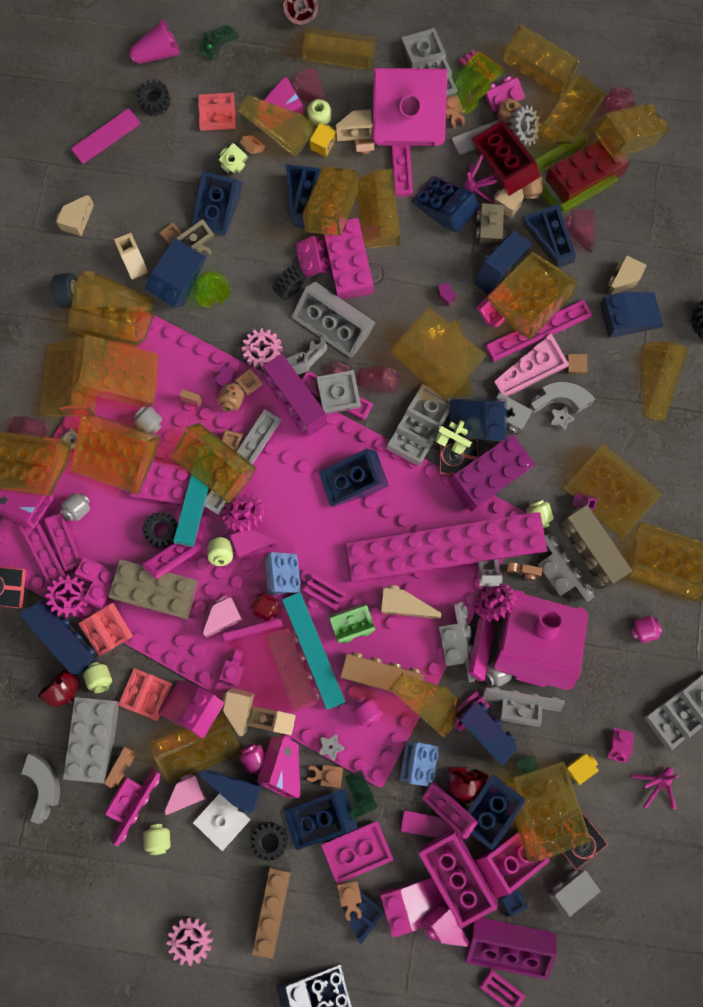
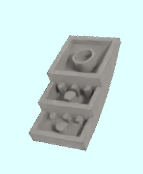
M435 28L401 37L409 67L413 69H447L446 98L457 95V88L452 79V71L446 60V52Z
M422 384L386 449L420 467L437 437L439 425L443 426L450 413L451 398Z
M703 674L644 717L668 751L673 750L682 741L691 737L703 727Z

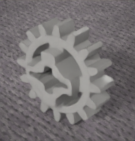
M528 105L515 108L516 112L511 113L513 118L509 121L512 123V126H509V128L512 129L514 135L524 147L535 144V140H539L537 134L541 133L539 130L541 123H538L540 116H536L537 111H533L532 106L528 107Z

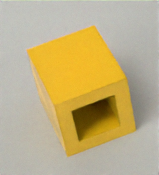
M319 123L310 139V150L326 157L336 140V130L329 125Z
M584 753L564 767L577 785L582 784L599 771L596 767L598 763L593 756H588Z

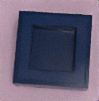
M518 888L509 895L499 898L510 917L515 916L528 907Z

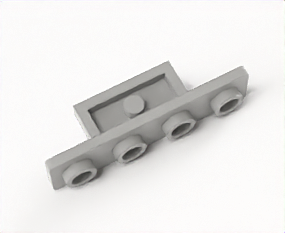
M550 533L545 535L546 545L553 554L540 562L538 566L542 568L543 573L560 596L576 586L587 602L595 597L592 587L584 582L581 578L582 573L577 567L574 568L570 562V556L559 547L558 539Z
M458 602L454 604L458 623L440 626L439 630L446 666L466 663L468 674L473 648L469 638L471 637V628L469 625L467 626L466 622L468 617L467 608L463 606V602ZM468 674L469 682H474L476 679Z
M497 687L485 688L483 693L484 700L502 702L500 721L536 727L541 726L542 709L561 712L565 703L564 700H560L557 697H541L535 693L523 694L516 690H500Z

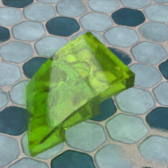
M480 51L468 61L455 83L459 100L466 115L479 105L478 99L491 90V83L504 73L502 66Z

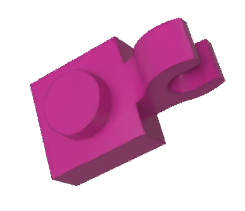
M236 649L232 662L226 660L219 678L220 680L239 686L245 667L240 665L245 652Z

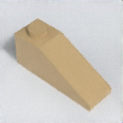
M388 585V588L383 589L381 614L432 619L441 618L439 611L405 590L399 589V586Z

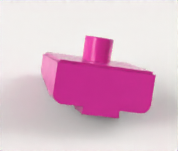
M374 68L373 141L375 144L390 146H439L444 143L447 69Z
M514 591L517 598L514 601L516 606L511 607L510 610L512 612L505 615L495 669L517 676L516 680L537 686L546 687V685L564 690L572 689L581 672L588 621L587 611L581 607L573 608L526 595L523 591Z

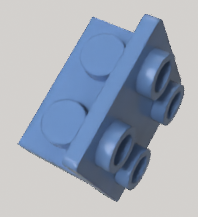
M268 553V557H264L268 594L276 596L284 593L301 592L297 554Z
M406 741L400 781L430 786L436 776L435 768L439 757V747Z

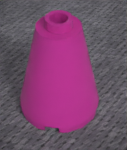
M165 20L156 24L130 47L129 55L133 62L143 64L180 55V50L173 34L169 30L167 31L169 26Z

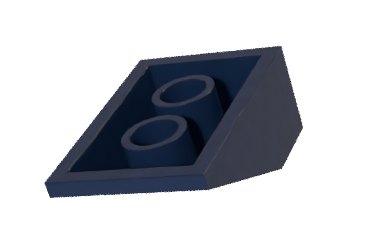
M203 171L191 226H194L203 219L212 232L226 235L240 198L243 181Z
M174 238L151 272L144 289L174 308L184 306L207 257L179 239Z
M621 292L606 295L600 304L609 338L664 327L654 292Z
M507 398L450 399V423L458 424L460 420L464 422L463 428L468 430L466 435L458 434L463 438L505 440L508 436Z
M365 449L319 472L331 507L374 494L389 486L377 451Z
M208 770L200 771L199 775L229 803L238 807L237 811L249 814L257 809L263 786Z
M492 774L467 811L478 822L470 834L493 850L500 843L527 799Z
M345 789L284 811L296 851L358 829Z

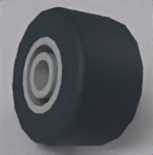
M63 273L52 277L51 292L55 303L60 308L79 305L81 302V287L76 275L73 273Z

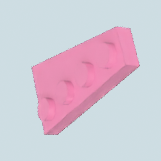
M549 334L546 339L536 345L519 362L496 379L494 385L499 393L508 397L567 368L569 363L552 334Z

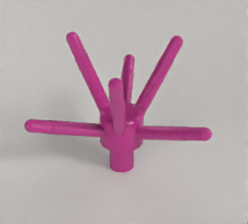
M480 155L474 169V164L470 163L467 181L464 182L465 185L462 188L474 191L491 204H494V200L477 189L478 187L496 183V179L491 180L494 176L490 175L479 181L474 179L483 159V155Z
M666 767L665 771L661 772L659 776L631 775V778L652 780L645 784L644 788L657 784V787L644 804V808L649 806L662 788L667 790L671 808L677 809L671 783L673 779L678 778V775H672L674 770L671 767Z

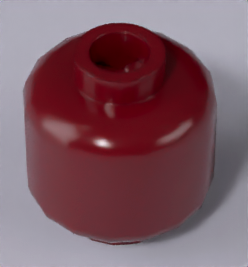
M262 592L260 595L257 593L250 606L252 613L265 621H269L271 617L276 618L281 609L278 606V598L266 592Z

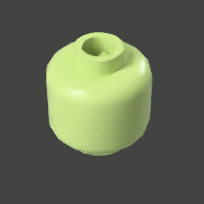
M320 99L314 100L309 104L307 110L309 122L315 127H318L319 123L327 125L331 119L329 104Z
M543 499L529 503L526 513L540 512L543 528L550 526L549 522L554 519L550 504L544 502Z
M223 537L211 540L207 547L209 562L215 566L229 564L233 558L232 543Z
M92 663L88 665V668L83 673L88 690L94 693L105 692L112 683L108 667L104 664Z
M162 824L150 825V829L143 833L144 850L149 852V855L165 854L166 850L171 846L169 829L162 828Z

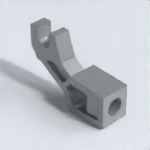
M324 337L320 338L321 342L319 344H314V341H310V348L307 353L300 352L286 358L297 374L308 372L310 367L326 352L327 345Z

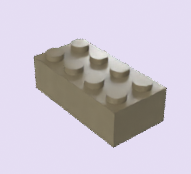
M588 505L569 516L561 524L562 532L567 538L570 537L574 550L582 555L585 566L593 571L595 574L594 579L599 586H603L605 589L632 572V569Z
M120 559L108 597L118 602L188 620L199 583L195 579L169 572L155 580L143 569V565Z

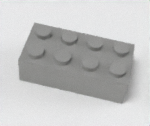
M75 697L63 779L105 783L111 769L119 702Z

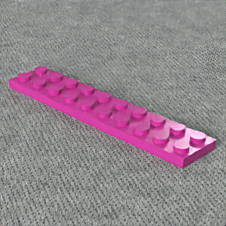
M540 512L346 543L352 582L547 552Z

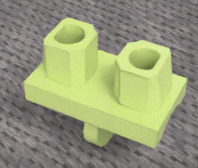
M461 420L458 424L453 422L449 424V427L454 429V432L441 425L437 429L439 432L435 441L445 446L449 438L456 440L451 450L460 455L472 443L458 435L459 433L466 435L468 430L463 428L464 422Z

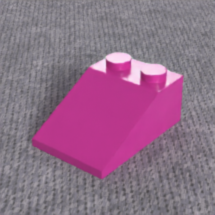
M179 680L158 714L195 735L204 738L223 707L224 702L214 694L198 686Z
M527 825L500 842L493 850H488L475 862L495 897L498 898L512 893L550 862Z
M432 877L380 892L393 938L423 928L424 926L421 922L438 906L449 909Z

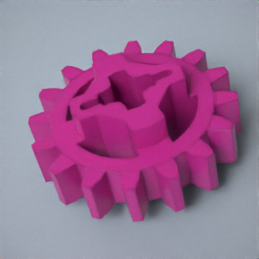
M246 494L243 495V498L236 496L235 501L230 499L231 504H225L226 510H222L224 523L228 529L232 527L234 532L237 529L243 532L244 528L250 531V526L257 527L256 522H262L261 516L265 515L263 504L259 498H254V495L247 498Z
M69 575L66 576L65 580L59 576L58 583L53 580L51 582L53 587H47L46 589L50 594L45 595V598L50 599L46 606L52 605L50 612L52 613L56 610L57 617L62 613L65 619L68 618L69 614L75 617L76 611L82 613L83 609L81 606L86 607L88 605L83 601L84 593L88 591V588H82L84 582L77 583V577L70 580ZM64 585L63 590L55 592L59 586ZM72 585L76 587L79 592H75L72 588ZM66 592L69 596H72V598H70L69 601H66V598L62 597L65 595ZM55 601H58L62 605V608H60L55 603ZM80 601L75 608L71 609L73 602Z
M499 583V586H492L491 588L487 586L485 592L481 591V597H476L477 603L474 604L477 614L483 620L487 619L488 622H491L493 618L498 621L499 617H506L505 613H511L510 608L516 606L514 601L517 598L515 596L516 593L508 584Z

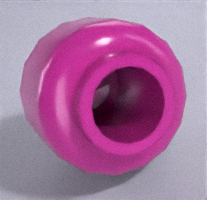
M652 615L635 619V627L631 628L634 638H639L641 643L657 640L660 637V633H662L658 619Z
M363 697L355 702L357 706L354 708L353 713L361 726L370 728L382 720L383 712L374 698L367 700L366 697Z
M251 743L241 749L239 760L247 773L255 772L256 775L260 774L266 752L261 745H255V743Z

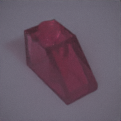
M316 67L295 73L294 88L296 92L299 91L302 99L310 103L318 99L326 101Z
M572 210L571 215L567 217V228H570V235L588 252H592L595 246V210Z
M388 366L361 367L356 383L357 386L381 393H397L402 375Z
M16 416L12 421L8 434L45 445L51 427L42 420L28 416Z

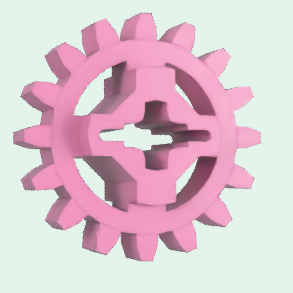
M261 328L260 333L253 330V336L247 334L248 340H243L245 346L242 347V352H244V359H248L249 365L254 363L255 369L258 365H261L262 370H264L263 365L280 355L283 348L280 346L281 340L277 339L276 333L271 335L269 329L264 333L263 328Z
M189 917L187 923L181 919L179 921L180 927L175 924L172 927L175 932H169L168 934L172 938V940L167 942V945H172L168 952H174L176 955L173 959L177 960L180 958L181 965L188 961L189 966H191L193 960L199 964L201 962L200 956L202 958L208 956L205 950L210 951L212 949L208 945V943L213 941L212 937H208L211 929L205 930L207 923L204 922L200 925V918L192 922V918ZM185 928V935L177 937L179 932ZM195 928L199 930L202 935H199L195 931ZM188 937L195 941L191 946L189 942H186ZM203 945L201 951L195 954V948ZM179 947L185 951V954L179 950Z

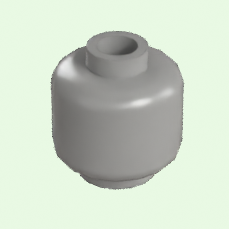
M143 406L133 416L135 418L134 425L145 435L151 432L155 434L162 427L160 425L162 417L152 407L145 408Z
M72 493L61 503L62 509L60 511L67 520L80 521L90 511L88 504L90 501L84 494Z
M495 659L487 665L484 681L490 687L500 688L512 679V675L496 670Z

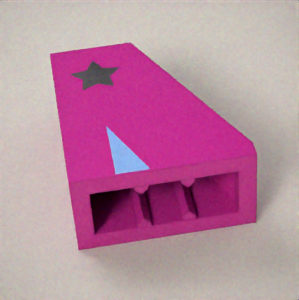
M287 77L282 79L257 108V124L260 128L263 127L266 133L304 115L303 105Z
M0 488V515L34 529L54 497L46 488Z
M281 734L280 737H271L257 783L285 798H299V746L287 735Z

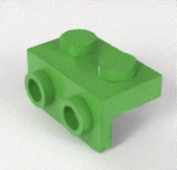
M366 603L329 615L338 643H348L355 637L368 636L372 631L376 630Z

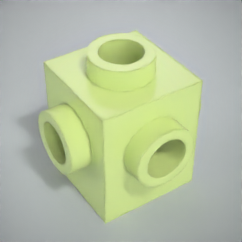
M234 143L229 148L225 147L219 155L221 157L219 160L222 163L220 166L227 173L231 171L233 174L236 171L239 173L245 167L244 162L248 158ZM235 158L234 162H230V159Z

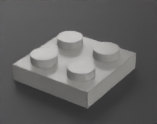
M354 370L317 377L322 408L326 414L361 408Z

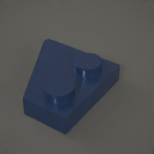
M359 890L362 902L357 903L356 906L361 910V918L358 919L357 912L352 911L350 912L349 923L358 942L362 944L385 910ZM343 906L342 908H343L344 912L346 913V910L348 909V907H347V906Z

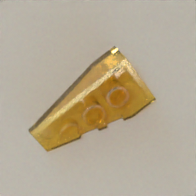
M250 95L245 98L237 110L295 156L301 152L316 128V125L302 114Z
M93 271L83 272L77 279L72 301L73 308L97 311V307H108V311L125 308L126 311L151 312L155 305V300Z
M674 342L646 343L641 361L645 388V415L647 418L665 422L688 350L687 346Z
M402 673L389 688L421 720L443 738L457 723V698L446 687Z

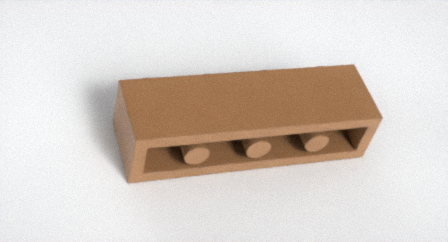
M352 652L351 655L347 654L341 679L418 699L424 675L420 674L421 670L411 667H409V670L401 669L402 665L390 662V665L382 663L381 659L371 657L368 660L363 658V654Z
M275 866L270 867L252 955L271 959L274 957L291 874L289 869Z

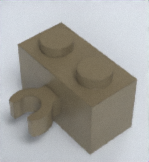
M482 203L481 210H477L476 221L480 222L479 227H476V238H479L478 245H501L504 205Z
M203 219L177 237V239L198 252L206 251L211 255V250L203 245L213 239L214 234Z

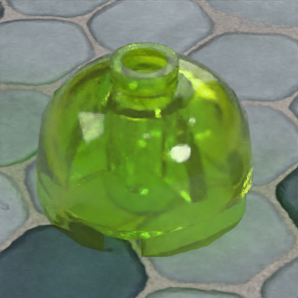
M206 271L194 281L193 292L199 305L212 308V304L218 302L219 306L229 298L231 286L226 277L221 273Z

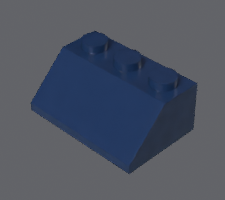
M474 700L457 717L500 765L503 766L517 748L514 744L516 739L509 731L506 733L500 728L502 726L501 722L495 716L491 718L486 713L489 709L481 701L477 703Z

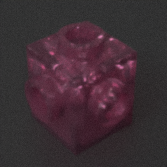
M614 87L603 98L609 114H626L636 104L631 88Z

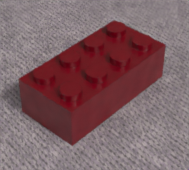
M503 120L471 138L478 157L483 155L482 162L508 196L541 177L537 162Z
M608 135L549 167L545 180L566 207L623 176L630 162Z

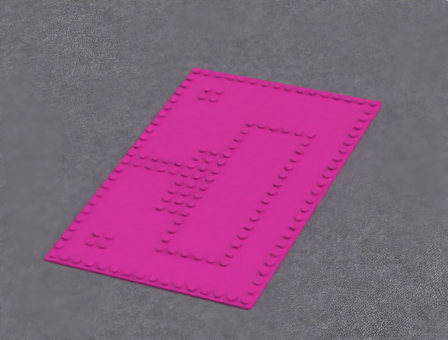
M135 306L21 488H46L53 495L54 499L39 522L59 561L60 558L44 519L61 512V503L70 494L77 493L79 495L84 494L90 501L88 503L90 511L80 521L67 520L82 559L86 557L115 572L117 571L120 559L143 565V563L166 549L152 546L146 540L142 531L144 521H147V517H151L152 513L155 512L157 514L158 511H162L172 515L178 524L183 506L136 499L130 496L138 459L193 468L202 436L222 440L224 430L243 434V443L264 409L280 418V424L230 498L235 501L236 496L243 498L244 494L247 495V498L251 495H254V498H259L263 504L265 515L261 516L262 522H256L257 527L252 525L250 528L274 539L276 546L240 560L230 536L234 534L232 527L227 528L222 518V512L220 515H217L204 507L195 540L201 545V550L169 571L172 574L195 579L199 583L188 620L118 602L109 597L102 609L112 603L115 605L133 635L132 638L123 643L223 699L224 693H227L231 688L255 693L252 704L254 707L296 715L292 735H285L290 736L315 752L319 753L323 747L320 740L321 737L330 739L333 735L337 734L338 743L345 749L337 752L333 762L375 786L383 787L447 667L439 627L458 623L454 606L458 602H463V606L467 608L468 617L466 622L468 626L476 612V607L474 606L477 603L476 597H481L480 592H485L487 586H479L477 563L352 582L346 543L523 515L526 512L496 496H493L471 512L448 482L453 475H440V466L425 458L419 467L387 450V445L390 442L389 439L338 412L326 414L327 425L308 437L306 433L302 434L296 425L298 423L295 418L291 419L285 409L287 408L284 402L280 404L275 396L274 389H270L265 383L263 372L139 306ZM222 367L234 369L235 373L232 383L237 384L236 379L251 369L263 384L249 396L244 392L242 404L236 411L226 412L221 409L217 402L221 388L216 384L214 378L220 374ZM184 389L199 394L202 399L201 406L198 407L182 401L180 397L181 391ZM143 406L145 408L152 407L162 417L160 422L162 427L155 434L151 432L145 435L134 425L135 418L133 416ZM70 428H73L76 434L84 435L83 440L80 442L81 450L72 448L67 452L64 451L65 444L60 440V436L68 433ZM219 448L208 494L235 453ZM365 449L377 451L389 486L374 494L331 507L319 472ZM3 516L0 520V566L26 569L24 587L45 598L46 594H50L46 590L49 586L18 527L20 523ZM159 523L154 528V534L158 537H163L168 533V526L165 523ZM217 537L228 539L233 546L232 561L225 566H215L209 562L207 557L208 544ZM268 553L297 554L301 595L345 703L329 710L326 709L282 600L297 593H284L274 596L278 598V606L281 609L276 618L271 617L269 621L280 618L284 628L227 643L224 641L223 634L225 632L268 622L255 616L252 613V608H250L257 593L259 595L262 592L268 593L264 557H268ZM498 559L499 567L504 559ZM78 568L65 572L66 575L70 576V580L76 577L75 572ZM312 574L347 593L337 611L303 591ZM77 577V583L83 581L82 588H88L89 590L91 583ZM314 580L313 583L340 598L341 595ZM72 585L73 590L75 592H79L78 589ZM388 585L399 586V589L405 590L439 611L441 618L432 619L381 614L383 589L388 588ZM313 587L309 588V590L336 605L337 602ZM67 592L64 596H62L66 598V601H69V599L72 598V596H69ZM227 596V599L231 597L242 621L208 638L205 637L203 631L212 606L217 604L216 601L222 597ZM55 601V603L62 608V605L58 601ZM80 601L73 602L71 609L75 608ZM87 603L86 607L81 606L83 609L82 613L76 611V616L85 620L102 609ZM366 603L376 630L372 631L368 636L355 637L348 643H338L329 615ZM236 649L245 652L240 664L245 667L239 686L219 679L226 660L232 662ZM352 652L363 654L364 659L370 660L371 657L381 659L382 663L390 665V662L402 665L401 669L409 670V667L421 670L420 674L424 675L419 698L415 699L341 679L347 654L351 655ZM363 697H366L367 700L374 698L383 712L382 720L370 728L361 726L353 713L354 708L357 706L355 702ZM323 755L324 757L331 760V758L328 755Z

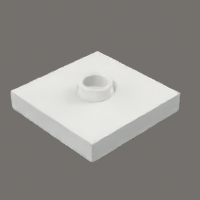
M219 794L193 823L223 851L251 819L245 813L237 811L238 807L233 806Z

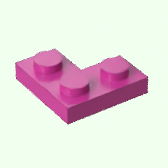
M86 557L82 559L75 572V576L91 583L83 601L102 609L109 596L116 572Z

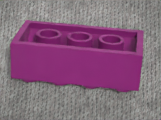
M479 918L473 922L471 927L466 963L547 980L557 956V933Z

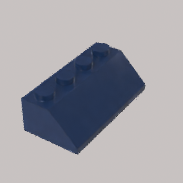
M42 600L22 611L19 615L71 674L82 675L88 668V665L98 660L95 656L96 651L90 645L86 646L82 642L83 636L77 630L73 631L69 627L71 625L69 620L65 619L64 616L57 617L56 610L51 613L52 605L46 606V601Z

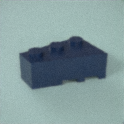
M286 164L290 216L295 226L313 228L324 183L321 169Z
M559 205L523 216L524 227L557 268L575 262V251Z
M516 231L510 236L506 235L501 241V245H496L491 251V255H486L481 261L482 267L474 284L489 295L498 283L505 281L504 277L510 271H513L526 256L532 243Z

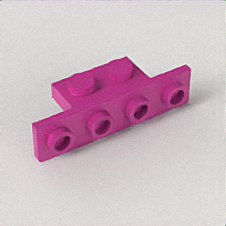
M152 768L143 785L125 776L105 809V815L120 822L110 838L113 845L118 847L120 842L126 839L127 830L131 824L136 822L140 808L148 802L149 793L152 788L158 785L160 773L157 769Z

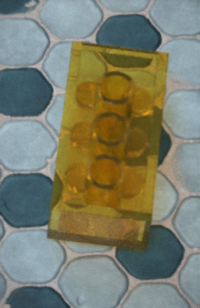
M651 103L606 113L593 128V131L613 158L656 146L671 131L666 121L660 117L656 108Z
M323 166L303 212L305 232L341 236L360 189L358 170Z

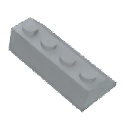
M317 282L305 288L292 315V318L319 337H324L325 341L350 358L355 355L367 339L376 323Z

